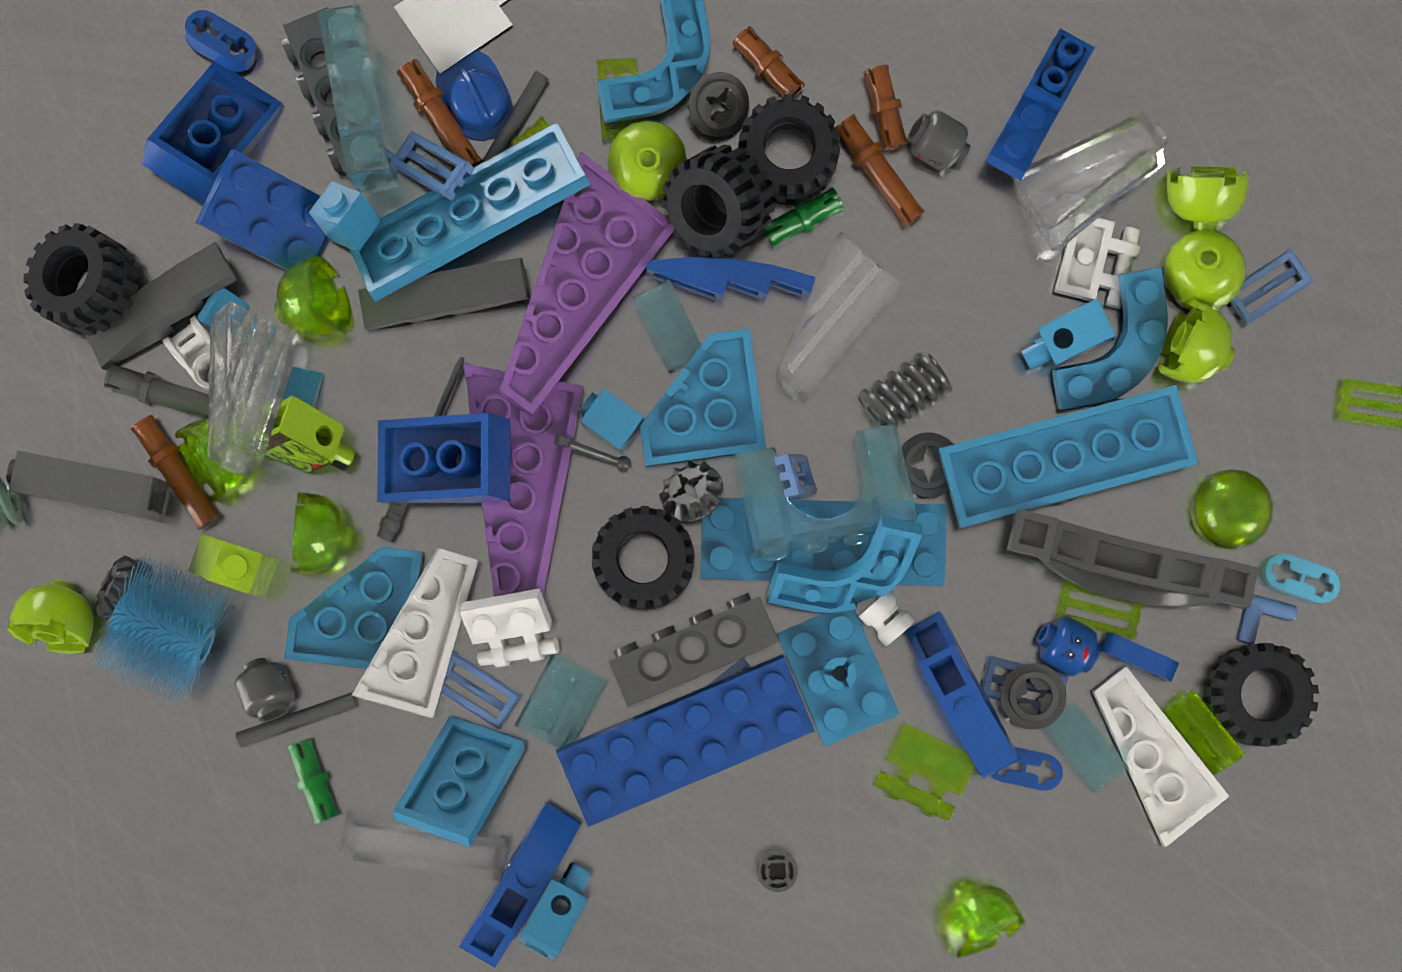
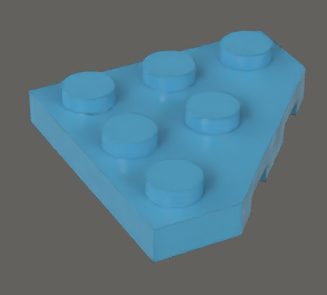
M750 328L712 333L707 336L640 425L645 466L766 450Z
M380 547L364 562L351 572L345 574L323 591L314 601L289 618L284 659L367 669L421 576L424 552L390 547Z

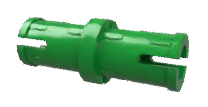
M834 187L829 188L828 191L803 204L798 201L792 205V210L771 220L770 224L764 228V233L766 237L769 236V242L772 247L777 246V244L803 230L806 233L814 230L813 225L839 211L845 210L841 198L836 197L838 193Z
M308 738L300 741L305 755L304 759L298 743L287 746L286 749L289 751L299 778V782L296 783L298 790L304 791L314 819L313 822L317 824L326 820L320 806L321 803L324 806L328 819L338 816L339 812L335 807L326 780H329L327 771L322 772L312 745V739Z

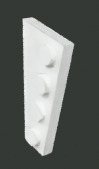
M441 548L435 550L351 696L433 718L462 619L459 611L462 602H467L478 563L477 559Z
M1126 666L1122 667L1092 691L1163 847L1166 848L1230 797Z

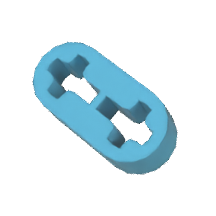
M1281 553L1270 556L1264 561L1261 568L1262 580L1269 588L1310 603L1323 604L1331 602L1340 592L1341 583L1335 571L1290 554ZM1284 561L1286 563L1285 569L1288 572L1297 574L1296 580L1284 578L1279 583L1276 581L1277 574L1271 572L1272 567L1281 565ZM1322 574L1325 576L1324 583L1329 585V591L1320 592L1319 596L1315 595L1316 588L1304 583L1305 577L1319 579Z

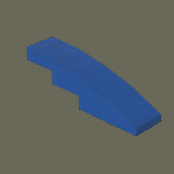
M685 257L650 260L646 266V274L648 276L719 301H723L727 287L766 300L771 285L809 298L816 279L814 276L776 265L732 258Z

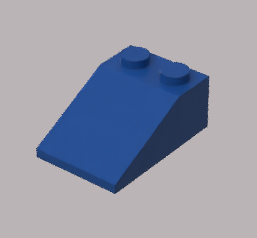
M213 61L147 138L142 165L204 204L230 150H236L249 157L282 108L283 103L242 76Z
M491 413L378 421L377 502L483 503L510 501V419Z

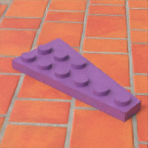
M583 152L580 153L578 162L591 185L564 199L498 392L530 417H532L645 270L648 261L654 258L675 230L672 224L667 223L664 214L644 199L633 197L622 190L609 172Z
M463 363L470 414L491 413L510 419V501L482 503L493 597L539 588L542 596H544L572 452L571 448L559 446L554 443L556 435H561L574 441L584 387L558 381L539 408L530 417L498 393L505 371Z

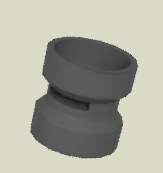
M773 848L760 855L756 864V873L759 882L764 888L772 892H782L794 885L798 875L796 861L789 852Z

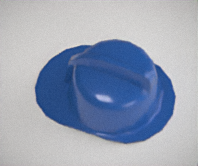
M474 50L442 73H439L437 70L435 82L436 86L440 87L444 93L442 99L465 135L470 139L484 141L496 138L512 111L513 104L510 93L496 65L489 56L479 50Z

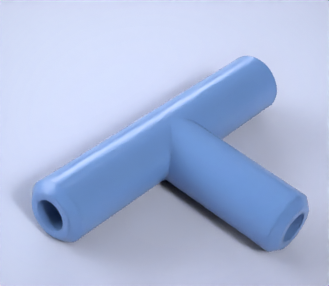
M1253 594L1250 608H1245L1246 611L1239 640L1249 644L1255 643L1262 613L1293 621L1296 618L1298 608L1296 605Z

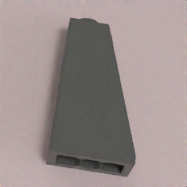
M17 451L16 459L10 461L6 474V480L10 483L9 491L160 523H162L170 487L166 481L153 476L23 451Z

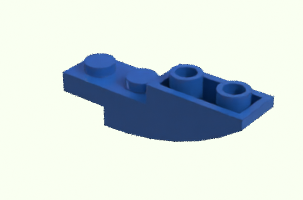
M1061 28L1058 30L985 162L1019 181L1022 180L1095 47Z
M939 611L906 629L904 632L919 660V667L982 778L985 779L1019 761L1020 757L984 688L977 681L944 615Z
M548 802L544 803L505 866L499 881L461 940L459 948L492 967H496L512 939L515 940L551 880L581 825L579 820Z

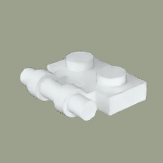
M1075 212L1054 292L1093 301L1097 297L1099 287L1109 291L1106 306L1121 309L1122 301L1118 274L1131 272L1133 260L1138 259L1141 248L1137 245L1140 230L1125 227L1122 240L1111 238L1115 222ZM1107 253L1118 256L1113 275L1103 273Z
M540 588L462 602L459 612L472 644L488 642L491 648L477 652V660L481 667L493 664L496 668L510 666L511 661L527 658L529 661L534 662L544 660L545 655L559 653L558 639L556 637L542 639L540 634L550 631L552 619ZM523 636L525 643L508 645L506 641L508 638Z

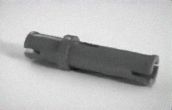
M115 363L110 364L104 379V388L114 389L138 397V402L147 404L151 401L214 421L220 425L223 423L229 407V400L221 399L158 379L157 374L150 371L143 374L118 366Z

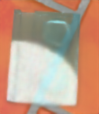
M552 654L514 726L557 748L573 743L578 738L607 681L556 654Z

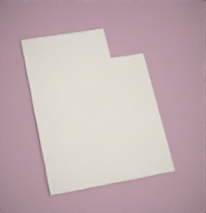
M403 0L394 6V9L439 73H442L513 25L500 7L507 0Z

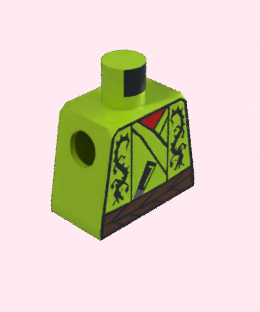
M290 396L261 412L248 446L249 449L309 473L328 464L345 471L350 466L355 453L354 449L340 443L344 432L343 424L294 396Z

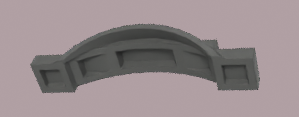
M1021 509L1016 510L1007 547L1009 551L1038 557L1054 573L1086 590L1122 601L1163 607H1196L1222 602L1242 608H1250L1259 571L1258 567L1138 542Z

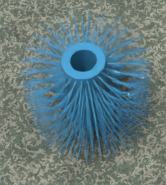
M145 565L139 580V574L137 573L134 583L135 573L130 588L132 568L127 592L125 593V575L124 594L120 597L118 589L120 600L115 606L112 615L105 616H111V619L106 625H109L108 630L102 635L103 637L109 631L101 645L105 643L104 648L108 642L101 654V659L107 648L105 658L109 652L110 658L115 649L109 663L111 664L115 655L116 658L110 670L112 672L113 666L119 657L116 665L118 667L119 661L123 656L121 664L117 669L119 672L125 660L121 670L123 672L130 657L129 663L124 670L126 672L131 663L126 677H128L135 663L129 677L130 680L136 665L139 663L132 679L134 680L139 668L140 675L145 666L143 671L144 674L147 670L145 678L150 671L147 682L153 671L151 681L155 675L154 683L159 674L158 682L162 678L157 692L163 681L165 680L164 688L169 679L164 691L165 694L171 683L167 695L176 680L172 693L177 686L176 695L181 686L177 699L186 680L185 688L190 679L185 694L186 697L193 674L192 688L197 668L199 667V683L200 666L204 662L205 667V659L210 654L212 644L218 643L214 642V638L218 634H215V631L222 624L221 622L217 626L220 619L218 620L220 616L218 613L224 600L219 609L218 607L222 600L221 597L217 603L219 595L214 604V598L210 602L212 594L208 601L207 594L202 603L205 593L201 597V591L196 600L198 594L197 592L194 596L196 588L192 595L191 588L186 597L189 590L188 587L185 591L186 585L180 594L184 581L179 590L180 582L175 589L178 578H176L175 584L170 591L173 581L168 587L169 579L164 588L169 576L167 575L162 584L164 576L162 579L160 578L162 572H160L159 578L154 585L157 575L153 579V573L148 582L149 576L153 572V567L146 579L148 570L143 577L146 569Z

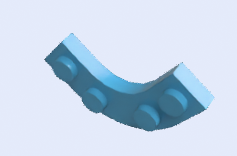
M660 0L667 34V50L663 60L653 70L638 75L601 79L598 81L597 89L604 123L645 118L663 113L674 107L689 94V89L696 85L703 73L709 56L710 33L704 0Z
M1153 267L1118 274L1123 308V330L1116 345L1102 357L1088 362L1052 368L1058 409H1071L1117 398L1137 386L1152 370L1162 352L1168 328V312L1162 268Z
M881 516L866 553L860 560L846 568L834 571L815 570L778 562L767 591V603L811 612L833 613L857 609V603L870 599L875 595H878L879 598L885 596L905 576L922 537L921 524Z

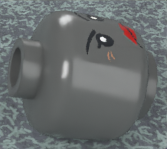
M938 110L933 111L929 115L923 113L914 123L908 136V141L912 143V154L941 171L948 169L954 163L960 165L965 160L971 147L967 143V127Z
M257 658L246 663L243 666L244 671L235 681V688L245 714L252 718H258L260 722H268L288 713L290 710L289 705L293 702L295 693L284 665L278 662H267L266 658Z

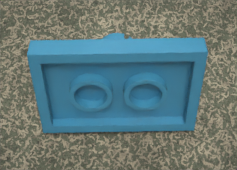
M855 609L823 613L776 633L824 747L900 715Z
M449 716L394 808L395 821L470 847L524 753V741Z

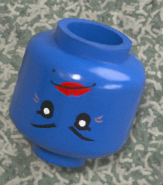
M1069 616L1059 617L1053 623H1045L1037 636V644L1041 645V660L1046 665L1068 676H1076L1081 672L1087 673L1090 671L1100 654L1101 645L1097 643L1096 632Z

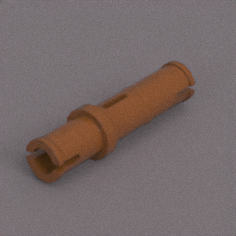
M413 59L412 64L409 61L401 66L396 73L415 99L414 107L418 112H423L446 150L466 160L473 167L478 166L483 160L477 154L461 126L443 101L444 93L441 88H435L418 59Z
M855 114L843 120L841 122L842 125H837L835 130H839L840 138L855 157L852 160L856 167L861 166L901 220L902 225L906 227L916 220L918 216L925 213V210L921 208L880 152L883 147L879 142L874 143L856 119Z
M149 415L134 424L130 430L136 435L150 456L148 462L152 468L157 467L176 497L197 525V529L201 530L216 521L221 515L213 507L198 482L178 455L180 449L176 443L171 444L154 420V416Z

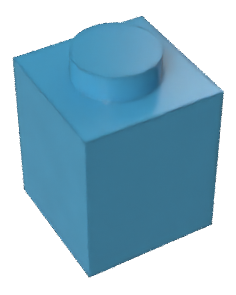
M331 181L309 211L311 217L330 241L357 252L362 249L382 221L361 192Z
M604 388L599 395L592 392L579 410L584 415L580 420L581 425L620 453H622L644 421L643 415Z

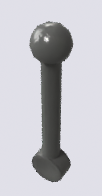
M556 435L555 444L614 464L622 472L629 470L631 467V460L627 456H620L618 458L572 441L570 438Z

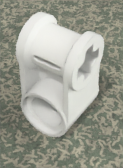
M196 316L190 319L191 324L174 337H166L162 340L170 353L187 370L193 380L209 393L215 395L224 394L234 386L236 381L234 367L219 349L216 340ZM220 364L222 366V375L219 380L214 383H207V370L213 365Z

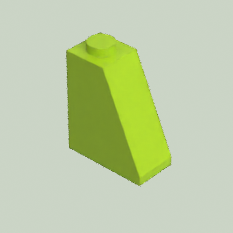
M201 533L188 572L211 582L266 598L279 559Z

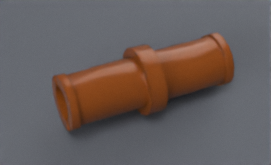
M751 26L741 31L733 40L732 45L755 67L754 73L759 78L765 77L782 97L784 94H793V99L804 88L805 83L782 61L783 55L778 50L773 51L756 34Z
M880 65L872 67V71L870 69L863 71L872 101V106L869 107L871 116H876L883 150L900 147L899 144L901 146L908 144L899 113L902 104L901 100L895 97L889 74V66Z

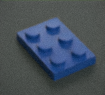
M230 150L195 222L197 225L304 279L326 237L325 233L309 214V211L320 198V195L236 150Z

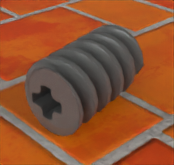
M916 353L913 356L915 367L905 361L901 363L900 371L902 377L892 370L886 374L888 385L881 380H876L873 383L875 395L867 389L860 391V398L865 409L883 433H885L883 423L885 422L895 429L899 427L896 417L898 413L908 420L912 418L910 405L914 404L920 410H925L926 407L923 399L925 395L937 402L939 400L938 386H941L949 393L953 391L943 369L929 353L928 358L922 353Z

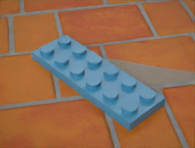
M556 122L474 167L475 169L471 175L465 173L463 179L466 182L462 188L456 186L453 191L456 197L453 201L432 190L382 217V221L359 252L350 249L373 300L376 302L591 185L558 123Z
M1177 385L938 449L959 529L1015 514L1017 509L1027 511L1199 464Z
M721 498L718 506L709 515L702 518L700 579L771 581L778 562L815 570L834 571L849 567L860 560L866 553L880 518L884 516L918 523L922 526V537L905 576L898 585L945 586L947 504Z

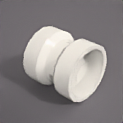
M891 592L878 598L858 616L866 626H872L878 632L877 638L885 647L916 621L908 611H902L897 606V598ZM892 615L893 618L884 625L883 622Z

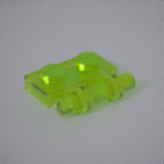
M903 722L886 760L900 766V769L895 777L880 771L874 786L888 792L887 797L897 802L903 799L921 808L920 813L930 818L935 815L949 821L955 807L941 799L946 789L962 796L975 765L968 753ZM913 773L933 782L929 793L908 784Z

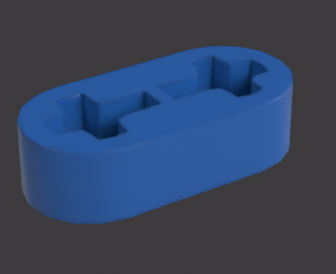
M207 10L195 11L187 17L185 21V40L192 49L233 72L248 70L253 65L256 43L248 33ZM205 27L210 28V33L196 34V28L198 30H203ZM244 48V53L238 52L235 56L230 54V49Z
M1107 633L1100 650L1106 656L1167 682H1172L1179 665L1177 661L1112 633Z
M1014 747L1020 757V760L1017 761L1020 763L1019 771L1005 769L1004 775H999L996 772L990 776L1000 782L1048 791L1060 783L1063 769L1060 762L1054 756ZM1046 760L1048 761V768L1054 770V775L1052 778H1045L1044 783L1040 784L1038 783L1039 777L1036 774L1027 773L1026 767L1027 764L1041 766L1042 761Z

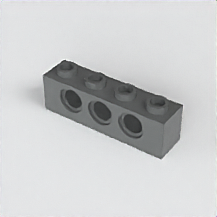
M328 7L282 25L287 38L281 40L282 46L289 62L297 61L302 75L297 76L296 79L304 98L312 97L318 111L311 113L320 136L328 134L333 148L326 151L335 172L343 170L347 179L352 180L390 164L392 161L391 155ZM320 51L329 53L328 61L323 66L313 67L310 65V59L313 54ZM341 88L344 90V96L341 101L335 104L325 102V95L330 89ZM348 124L358 125L360 130L356 138L350 141L340 139V132L344 126Z
M749 593L743 594L726 602L729 610L715 616L711 609L688 618L691 626L676 632L674 625L651 634L654 642L638 648L635 641L614 650L616 658L608 662L627 707L778 643L779 639L760 596L751 600ZM726 620L737 622L742 630L741 638L733 644L723 642L718 636V627ZM689 636L698 637L704 644V653L696 660H688L680 652L681 642ZM653 652L662 654L667 662L665 671L656 677L649 676L643 669L644 658Z

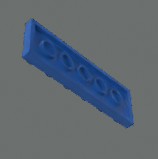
M782 654L556 749V754L586 824L590 827L815 732L786 659Z

